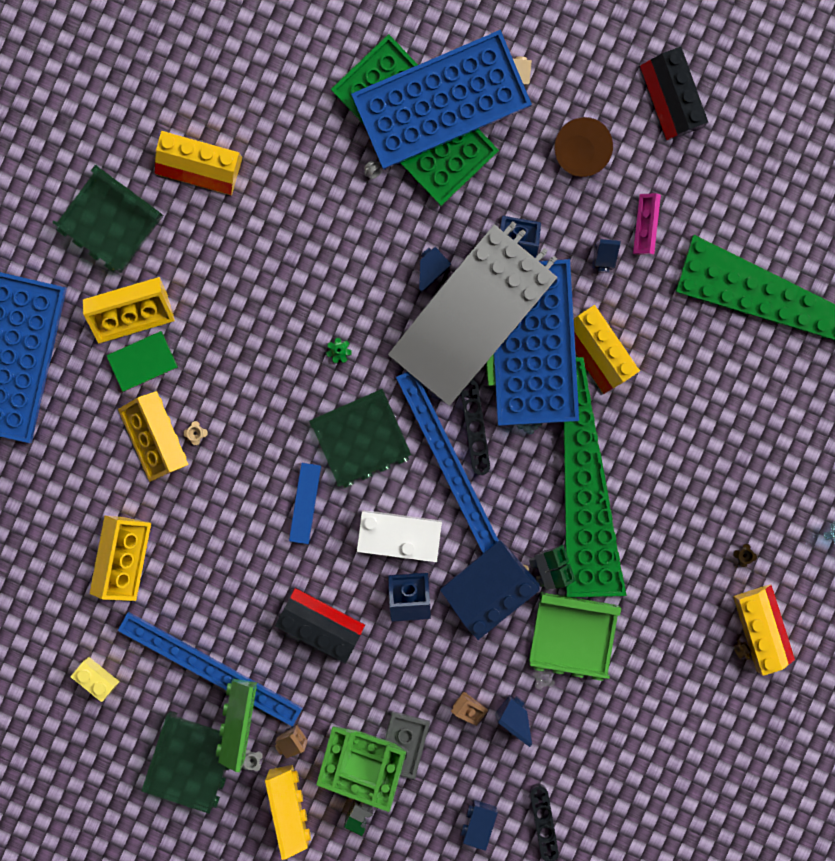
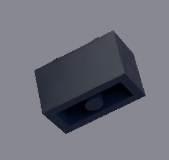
M477 800L473 801L472 806H468L466 817H468L467 824L462 825L460 832L463 844L486 851L498 814L496 806Z

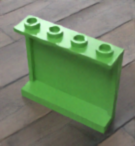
M540 592L529 656L530 666H533V669L538 671H544L545 668L552 669V672L557 674L570 672L572 676L581 678L584 675H588L598 681H603L604 678L609 679L608 670L617 617L620 616L621 607L615 604Z

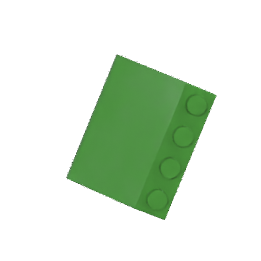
M233 679L232 683L227 685L226 695L229 696V702L224 704L223 716H226L225 724H221L219 736H223L222 744H218L216 757H219L218 763L235 772H240L245 762L257 682Z

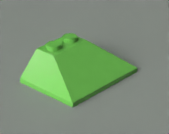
M333 726L316 785L390 812L406 751L395 743L361 731Z

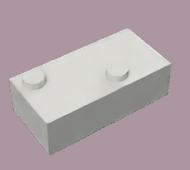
M363 510L357 552L437 562L442 521Z

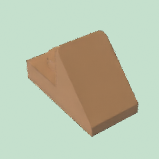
M463 692L454 703L451 712L455 716L477 726L488 712V709Z

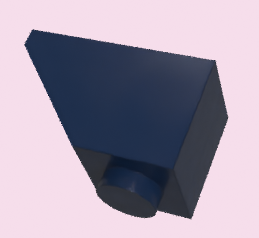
M600 239L594 245L592 268H596L597 272L609 273V270H613L616 266L621 241Z
M429 247L421 254L419 291L421 293L451 267V263L436 247L432 250Z

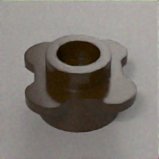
M743 544L741 549L733 552V556L738 559L741 567H747V564L757 559V555L751 550L749 544Z
M738 639V644L733 646L737 656L741 660L745 658L750 660L751 650L749 646Z

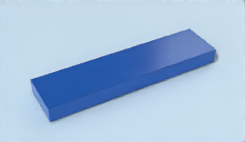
M301 463L289 538L291 542L309 544L322 465Z

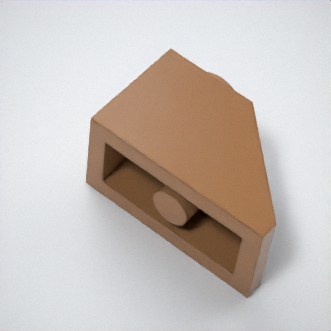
M296 724L277 737L275 747L280 755L283 754L285 758H289L305 751L308 740Z

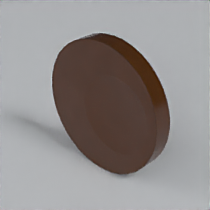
M578 117L568 121L559 130L554 145L555 155L560 166L568 173L580 177L591 176L600 172L610 161L613 152L612 136L607 127L599 120L591 117Z

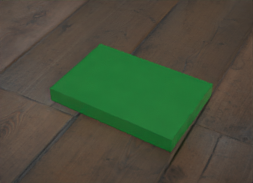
M162 331L106 355L123 392L178 368Z

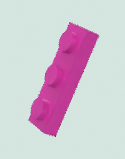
M660 194L639 195L633 254L654 255Z

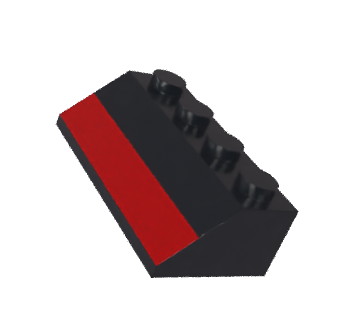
M681 46L661 53L639 66L666 141L704 128L709 123Z
M295 588L275 627L346 664L366 624Z

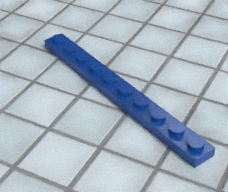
M409 372L401 374L396 379L484 553L499 540L421 382Z
M130 612L126 614L118 629L119 632L226 691L228 683H232L233 679L255 682ZM257 683L254 706L293 727L303 707Z

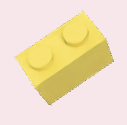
M90 657L84 660L71 676L73 680L101 702L110 695L120 682Z

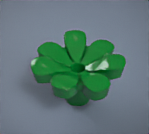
M335 338V343L329 342L327 344L330 350L326 352V356L333 357L332 362L334 364H337L339 360L342 363H346L348 361L346 355H352V350L347 349L350 343L348 341L341 343V338Z

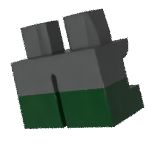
M564 545L544 550L529 560L531 568L539 569L540 575L536 576V580L540 587H545L546 590L566 587L576 581L571 565L566 564L569 560Z
M354 799L345 816L344 828L363 836L366 830V818H370L373 815V806Z

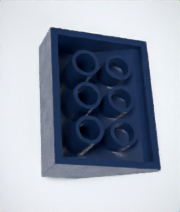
M500 539L445 584L440 591L463 624L479 640L539 592L540 584Z

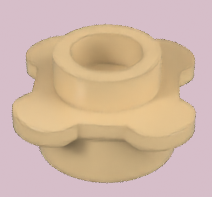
M197 421L192 422L191 426L184 430V436L188 437L193 445H198L200 440L208 435L207 430L203 429Z

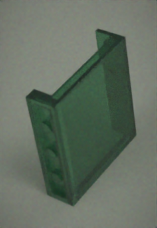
M95 164L91 169L93 174L59 221H53L52 223L57 226L56 231L65 237L69 235L74 238L72 242L79 248L86 247L90 250L88 254L97 261L100 258L105 261L104 266L114 273L117 270L122 273L164 215Z
M383 389L309 421L338 487L343 486V488H347L355 484L353 480L360 477L361 480L372 477L371 472L379 469L381 473L390 469V464L396 461L398 465L408 461V456L411 455Z
M169 711L166 715L141 791L210 814L212 808H217L220 797L217 794L219 789L223 790L226 778L223 777L225 770L229 771V768L218 763L219 757H216L217 746L222 744L223 736H219V730L177 717L178 713Z

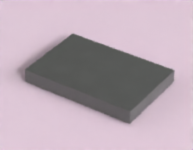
M392 711L384 740L395 743L406 751L400 776L415 780L430 721Z

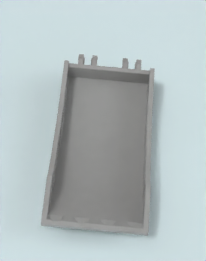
M514 222L504 232L495 224L388 354L448 406L451 405L557 279V276L549 270L557 260L555 256L551 257L547 265L544 266L539 260L547 254L548 250L543 248L538 256L534 258L517 244L526 232L524 230L520 231L514 240L508 236L515 228L516 224Z

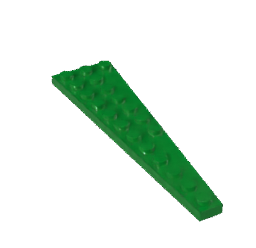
M692 235L675 293L835 341L834 303L696 235Z
M576 357L579 421L563 422L565 551L569 560L566 564L571 565L576 580L566 586V597L627 596L598 444V435L594 422L595 418L592 411L590 391L588 389L584 358Z

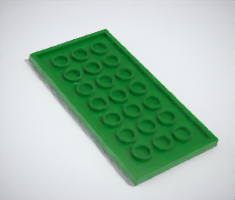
M388 34L331 88V92L363 124L351 94L415 67L418 64ZM478 129L403 161L400 164L442 206L486 165L499 150Z

